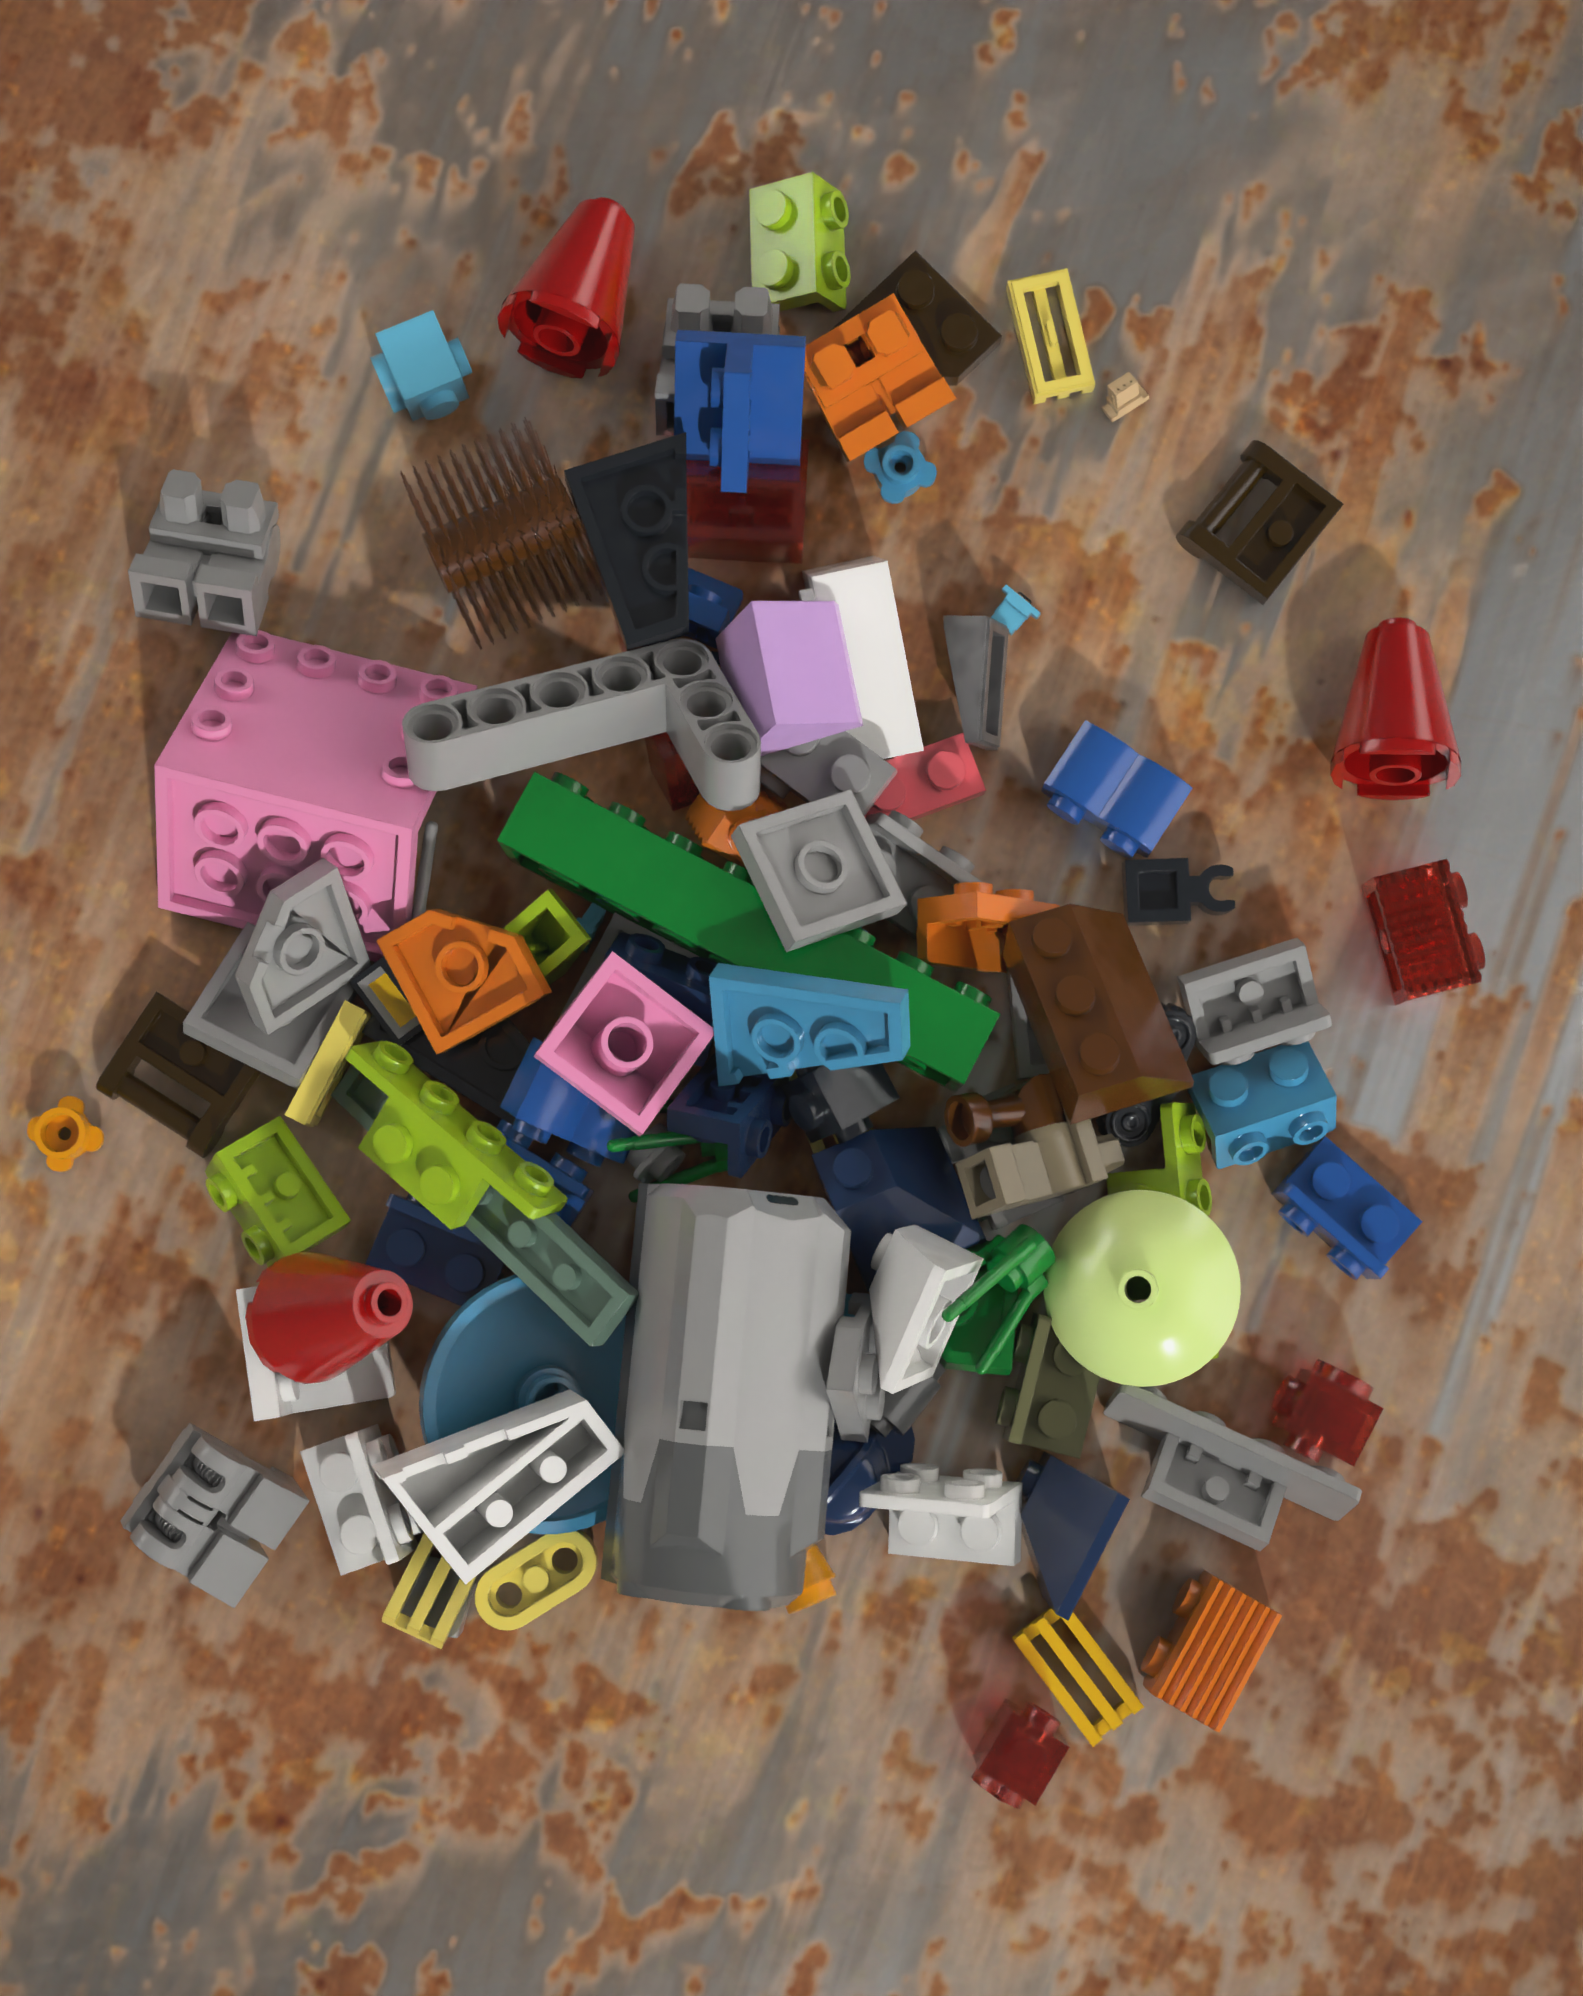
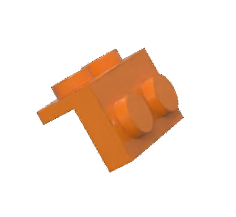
M956 883L954 884V894L918 898L917 958L929 965L990 973H1007L1003 950L1009 922L1060 907V905L1034 901V891L1005 889L998 890L993 894V884Z

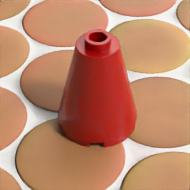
M605 197L587 199L580 202L502 303L497 318L499 331L503 337L506 338L508 330H510L521 342L517 352L526 360L549 372L569 378L582 379L586 369L601 368L598 377L607 375L616 364L620 352L635 225L621 204Z
M1395 617L1383 620L1365 636L1330 763V776L1334 784L1341 789L1343 787V779L1357 784V796L1392 801L1419 799L1430 796V785L1446 780L1447 790L1455 786L1461 777V758L1429 633L1424 628L1417 626L1413 620L1408 618Z
M299 1252L280 1258L262 1271L256 1281L260 1283L256 1289L253 1302L247 1304L245 1319L250 1344L264 1366L274 1373H281L287 1378L294 1380V1382L303 1384L320 1383L341 1375L399 1334L407 1326L411 1318L413 1300L406 1282L394 1272L320 1252Z

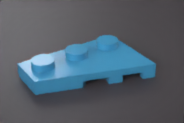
M718 963L709 976L718 1087L739 1084L743 1076L767 1073L769 1079L792 1076L795 1069L824 1065L832 1071L902 1061L911 1046L908 989Z

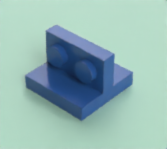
M677 330L675 339L674 436L686 432V460L709 461L710 467H721V492L747 493L749 463L800 466L806 336Z

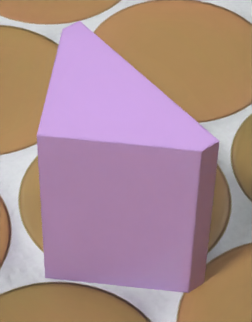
M751 601L715 639L721 671L759 734L761 756L863 726L839 605L835 601Z

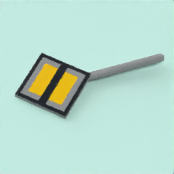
M429 821L425 825L411 920L423 914L426 910L438 825L434 821ZM384 956L349 982L395 1044L401 1046L423 1030Z

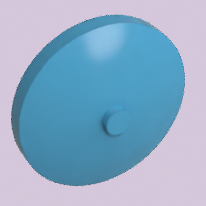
M516 1274L484 1288L454 1313L436 1338L423 1370L419 1396L420 1425L425 1445L569 1389L590 1403L614 1435L626 1315L603 1346L590 1347ZM611 1465L529 1533H568L589 1528L605 1521L607 1517Z

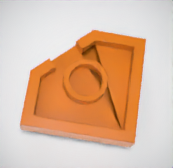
M439 908L424 912L376 940L436 1055L447 1052L552 993L549 984L521 934Z

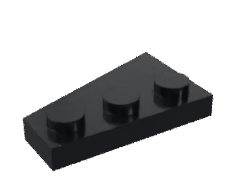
M686 432L564 470L569 493L586 535L590 551L594 556L596 568L600 573V579L626 651L666 642L689 634Z
M372 1015L362 1033L375 1041L393 1042L374 1015ZM508 1017L447 1052L436 1055L424 1030H421L401 1045L412 1056V1064L513 1125L516 1118L500 1108V1105L530 1043Z

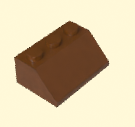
M1067 904L1009 922L1003 957L1070 1125L1193 1087L1194 1080L1122 913Z

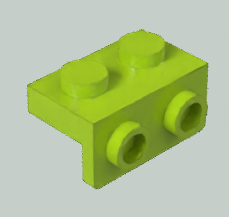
M814 172L749 189L752 287L766 288L769 292L771 303L780 304V311L816 302L833 312L846 309V287L850 283L851 273L845 256L844 228L848 225L849 212L842 192Z

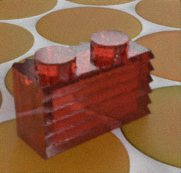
M1447 859L1376 876L1361 885L1395 1006L1467 988L1482 982V975L1479 970L1485 968L1484 949L1478 935L1474 932L1469 934L1467 932V924L1464 921V912L1462 911V909L1468 906L1466 886L1458 872H1450V863Z

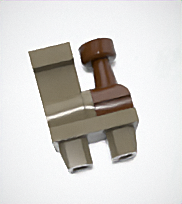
M1050 1073L1039 1074L1005 1091L1003 1096L987 1101L977 1092H970L951 1096L945 1105L944 1119L946 1129L950 1138L958 1146L966 1147L983 1143L991 1136L993 1128L1011 1127L1016 1143L1014 1145L1007 1143L989 1147L955 1163L972 1220L1056 1196L1074 1193L1107 1179V1173L1122 1166L1125 1162L1119 1139L1115 1138L1112 1133L1096 1137L1091 1119L1070 1125ZM985 1166H987L996 1198L994 1199L989 1198L981 1187L980 1175Z

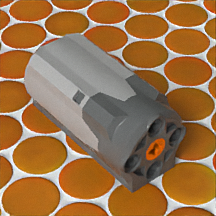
M639 1183L629 1283L639 1292V1297L626 1314L614 1434L625 1450L624 1455L611 1465L601 1579L617 1584V1593L679 1604L743 1611H766L771 1608L787 1606L802 1594L807 1551L823 1540L825 1535L835 1421L826 1392L836 1325L840 1317L844 1316L851 1230L825 1198L714 1186Z

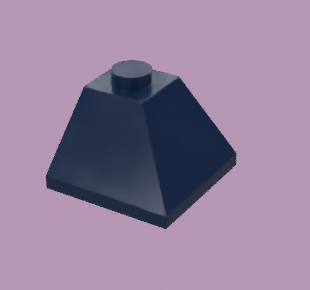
M935 1126L869 1130L844 1143L836 1144L811 1155L819 1180L831 1207L851 1230L850 1252L868 1292L877 1272L871 1268L873 1255L883 1237L887 1233L893 1234L895 1229L915 1224L966 1250L986 1242V1237L978 1219L972 1220L962 1184Z
M1044 1451L1038 1463L1031 1459L1026 1462L1016 1482L1023 1483L1022 1509L1020 1512L1022 1520L1021 1530L1042 1597L1057 1615L1069 1620L1130 1499L1113 1487Z

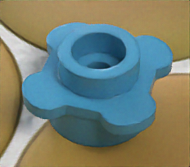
M902 431L896 435L893 443L882 449L874 447L867 451L864 456V468L867 472L875 474V481L881 490L882 499L891 504L901 503L905 497L914 494L920 487H930L936 479L937 470L935 465L925 460L919 450V437L912 432ZM899 462L905 464L906 470L901 473L897 472L894 469L895 464Z

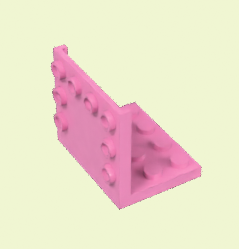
M258 630L257 636L232 632L154 765L158 908L241 929L245 927L247 922L256 926L269 892L324 858L338 867L370 961L377 962L384 955L376 940L411 921L418 831L436 794V791L419 788L409 779L402 726L403 718L415 706L477 690V685L452 680L442 675H432L392 665L382 660H371L331 650L321 645H311L270 635L261 630Z

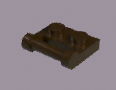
M1253 440L1240 455L1242 464L1197 520H1189L1177 533L1176 539L1188 553L1199 559H1204L1255 600L1264 605L1344 503L1271 447L1261 441ZM1261 478L1268 479L1277 488L1231 546L1227 545L1216 534Z
M156 992L102 1072L96 1084V1089L112 1100L121 1097L186 1139V1147L200 1157L205 1158L219 1142L225 1126L261 1071L184 1034L183 1021L189 1014V1011L163 994ZM144 1060L211 1103L203 1117L199 1118L134 1076L135 1069L140 1061Z

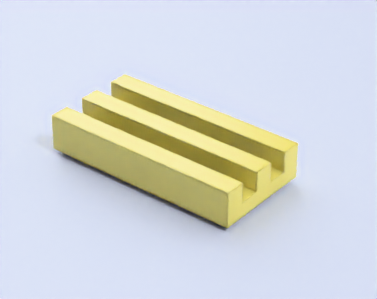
M1068 268L1007 281L1006 293L1033 405L1046 401V398L1056 396L1057 399L1069 397L1072 392L1080 391L1081 394L1093 392L1096 384ZM1055 286L1076 376H1066L1045 288ZM1030 291L1052 376V381L1048 382L1044 380L1024 293Z
M346 1000L344 1001L292 1099L285 1116L305 1126H318L332 1099V1092L342 1080L350 1065L345 1056L351 1046L361 1044L365 1036L362 1031L372 1014Z
M424 1533L383 1613L382 1622L442 1649L476 1577L466 1585L459 1579L436 1628L424 1624L451 1570L450 1565L442 1556L412 1617L402 1614L401 1612L434 1548V1545Z

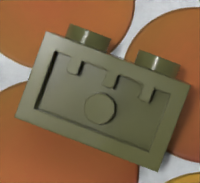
M1033 1313L1030 1325L1020 1323L1014 1341L1013 1361L1019 1362L1021 1365L1015 1388L1005 1386L1002 1391L996 1415V1424L1005 1426L1002 1438L1008 1442L1019 1445L1024 1444L1080 1459L1100 1376L1086 1369L1068 1353L1052 1328V1317Z

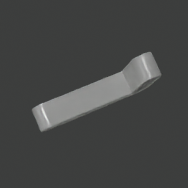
M670 640L422 703L409 710L402 721L409 779L414 785L423 790H449L667 732L699 792L709 805L720 810H742L751 806L758 799L760 793L761 740L759 734L710 650L704 644L695 640Z

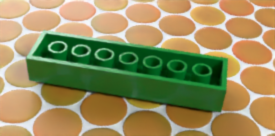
M536 772L532 774L497 839L510 861L590 903H595L613 915L617 913L699 957L708 958L717 963L908 989L911 1046L904 1059L895 1062L954 1093L965 1084L1000 1016V1013L988 1008L992 1001L990 996L960 981H957L953 989L930 977L934 971L932 966L906 952L899 951L896 959L874 948L873 945L876 938L861 928H856L786 952L747 869L730 861H726L723 869L707 862L701 856L704 849L695 842L672 831H669L665 839L657 836L643 826L646 819L639 813L614 801L611 802L607 810L586 796L589 792L587 787L562 773L554 772L551 780Z

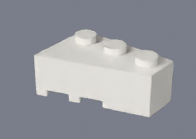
M870 556L803 570L802 575L806 589L799 590L800 601H835L839 605L863 726L847 730L846 732L883 759L924 751L888 561L876 556Z
M569 1389L371 1466L466 1585L624 1455L625 1449L590 1403Z

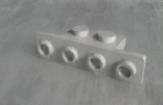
M1121 1384L1106 1403L1104 1415L1160 1440L1141 1497L1257 1551H1261L1269 1544L1283 1498L1334 1521H1339L1359 1504L1362 1490L1345 1482L1344 1477L1337 1471L1324 1466H1310L1286 1455L1284 1449L1272 1441L1261 1438L1251 1439L1227 1428L1226 1424L1219 1417L1203 1411L1192 1412L1168 1401L1160 1390L1152 1386L1137 1387Z

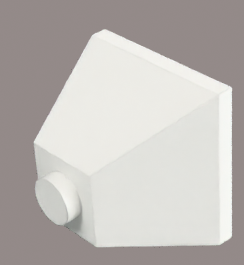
M915 1224L895 1229L893 1234L887 1233L880 1241L871 1262V1268L877 1271L869 1292L880 1388L891 1394L933 1376L959 1317L958 1315L953 1321L946 1322L942 1318V1312L973 1285L984 1258Z

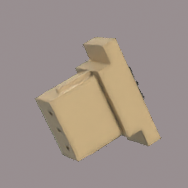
M1128 372L1107 385L1108 396L1106 397V404L1102 406V411L1111 422H1114L1149 400V395L1138 384L1134 376Z

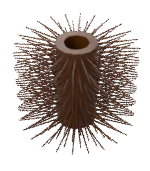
M524 417L525 421L523 420L526 426L524 430L531 444L526 442L527 446L521 431L519 430L518 432L515 423L514 426L511 423L513 427L511 430L516 439L514 442L521 456H518L519 460L512 442L510 441L509 443L505 431L502 432L501 428L498 430L502 438L500 441L506 451L504 454L514 473L512 470L509 472L502 453L500 454L496 442H493L490 434L489 436L486 434L488 437L487 442L491 448L490 453L497 465L496 469L506 486L505 488L503 485V490L495 468L493 467L492 469L487 453L485 452L484 454L480 442H477L475 438L476 452L488 478L485 483L470 451L468 453L466 446L462 444L464 449L462 451L472 474L471 478L481 495L479 498L484 507L481 506L479 498L477 501L469 478L467 479L461 463L459 464L455 453L450 449V455L453 459L451 461L457 471L456 475L464 489L463 493L473 510L471 513H468L462 494H459L445 462L443 463L441 457L437 455L442 469L441 472L448 485L447 488L460 515L459 518H456L454 509H451L436 474L433 473L430 464L425 460L427 472L433 483L432 486L449 521L443 524L427 486L424 485L416 467L412 466L418 481L417 483L424 496L423 499L436 525V528L432 530L428 520L426 521L411 485L408 484L405 475L400 471L408 497L416 511L415 514L425 531L422 533V537L434 566L448 594L452 593L453 598L456 600L461 615L465 619L469 631L480 650L482 649L480 640L468 614L469 611L459 593L460 588L464 587L469 602L472 604L478 620L481 622L485 633L493 645L494 639L490 633L491 630L476 598L477 595L471 586L475 582L477 589L479 587L494 623L497 624L500 633L506 639L505 629L493 603L494 600L484 583L485 577L489 578L494 594L496 593L502 610L505 611L509 623L512 624L517 634H519L517 631L519 629L515 623L516 619L501 587L503 585L496 575L499 572L500 577L502 578L503 576L510 597L512 596L518 613L520 611L524 623H527L528 628H530V619L524 609L526 607L518 593L519 589L508 570L510 566L513 568L517 583L520 582L525 598L529 601L533 613H536L538 620H541V622L543 619L539 611L541 609L534 597L535 592L526 577L528 574L524 569L525 563L534 587L536 585L542 602L544 600L548 612H551L552 617H555L553 611L555 609L549 599L551 596L543 582L542 569L550 590L552 588L557 602L559 600L562 609H565L566 612L565 597L559 586L560 581L557 578L559 575L566 592L567 590L569 592L572 602L575 601L576 606H580L577 600L579 597L573 587L575 584L567 570L569 567L573 579H575L574 575L576 577L581 592L583 589L586 599L588 600L589 598L591 602L590 597L592 598L588 590L590 586L583 574L585 571L581 560L589 581L592 580L596 591L598 588L600 595H604L601 586L602 588L604 587L596 571L599 576L600 573L589 552L593 558L594 556L582 537L583 534L585 537L586 535L582 530L566 487H564L558 477L555 465L554 475L545 445H543L544 453L537 431L535 430L534 433L529 420L527 422L526 417ZM529 445H530V447H531V449H532V451H533V453H534V455H535V457H536L537 460H534V459H533V456H532V453H531V451H530ZM523 465L526 468L529 476L525 474ZM515 480L517 481L519 487L521 488V491H519V492H518V489H517ZM488 485L497 499L495 502L492 500ZM572 547H573V548L575 549V551L577 552L578 558H577V556H576L574 550L572 549ZM532 557H534L535 559L537 558L540 570L538 569ZM548 559L550 560V562H551L552 564H554V567H555L557 576H556V574H555V572H554V570H553L551 564L549 563Z

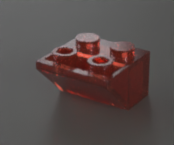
M801 439L800 466L749 463L747 493L721 492V467H710L709 461L686 460L688 558L803 564L809 440Z

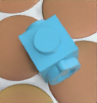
M433 310L375 333L383 352L370 357L394 413L407 408L412 421L425 417L427 420H435L451 414L458 408L459 402L469 398L462 377L473 373L459 338L446 341Z

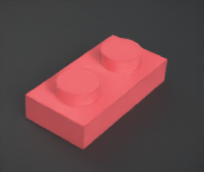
M964 733L924 746V751L886 760L897 769L898 773L864 817L866 818L867 815L884 813L889 816L890 812L894 810L914 821L984 795L986 789L969 744L965 743Z

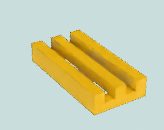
M1050 1607L1011 1638L1091 1746L1094 1747L1103 1740L1102 1736L1111 1729L1113 1731L1123 1724L1122 1720L1131 1713L1135 1715L1144 1706L1074 1612H1072L1069 1620L1064 1618L1062 1620L1122 1698L1121 1702L1113 1708L1052 1628L1051 1625L1062 1617L1057 1615ZM1040 1633L1102 1715L1094 1723L1089 1721L1031 1643V1640Z

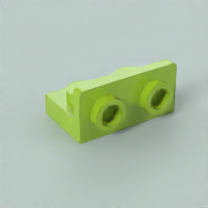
M281 1116L276 1117L216 1152L205 1170L208 1177L205 1183L209 1195L223 1212L229 1210L232 1212L244 1230L241 1233V1238L247 1252L259 1265L266 1263L269 1267L282 1257L299 1252H307L346 1228L351 1222V1219Z

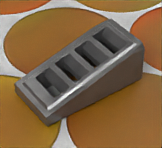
M944 616V631L965 743L985 750H998L1001 743L1009 628L988 616Z

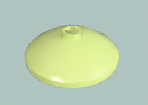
M1129 1190L1107 1195L1092 1202L1075 1214L1063 1227L1052 1245V1250L1056 1257L1055 1263L1044 1272V1277L1048 1281V1285L1044 1289V1301L1049 1317H1052V1328L1068 1353L1086 1369L1102 1378L1119 1384L1137 1387L1158 1386L1178 1381L1207 1364L1219 1352L1233 1329L1241 1296L1240 1274L1234 1252L1216 1223L1203 1211L1184 1199L1151 1190ZM1141 1276L1150 1283L1151 1294L1146 1301L1136 1302L1128 1296L1126 1286L1132 1277Z

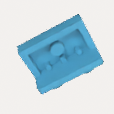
M1309 1041L1291 1046L1279 1045L1256 1053L1246 1062L1236 1065H1220L1193 1074V1087L1187 1089L1211 1139L1212 1159L1217 1169L1234 1164L1249 1165L1257 1162L1267 1153L1293 1144L1307 1145L1314 1143L1336 1128L1337 1095Z

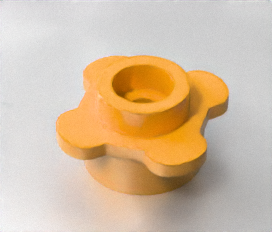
M65 1096L61 1098L58 1102V1107L47 1110L41 1116L33 1117L28 1123L27 1135L29 1139L35 1141L39 1150L47 1155L46 1164L53 1171L65 1172L70 1170L76 1158L86 1151H98L104 1143L102 1129L92 1126L84 1114L85 1104L78 1097ZM64 1128H68L71 1131V1136L67 1140H63L60 1136V1132Z

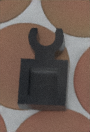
M1188 858L1125 860L1122 863L1124 917L1128 926L1188 924L1191 922V906H1198L1203 912L1215 916L1229 913L1235 908V900L1219 901L1214 899L1209 892V884L1212 880L1230 879L1234 875L1233 868L1228 865H1213L1204 870L1199 876H1189Z

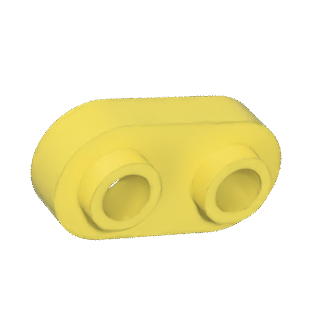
M582 1530L561 1534H544L491 1567L477 1584L475 1604L479 1615L488 1625L496 1629L515 1630L576 1594L588 1585L596 1572L598 1553L594 1542ZM560 1548L572 1549L577 1555V1566L569 1571L559 1569L554 1562L556 1550ZM511 1582L521 1589L522 1599L518 1604L507 1605L501 1601L499 1588L503 1583Z

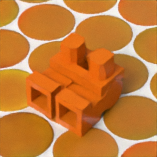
M894 293L806 345L804 379L847 463L899 433L890 415L895 413L904 430L957 399L945 378L939 373Z

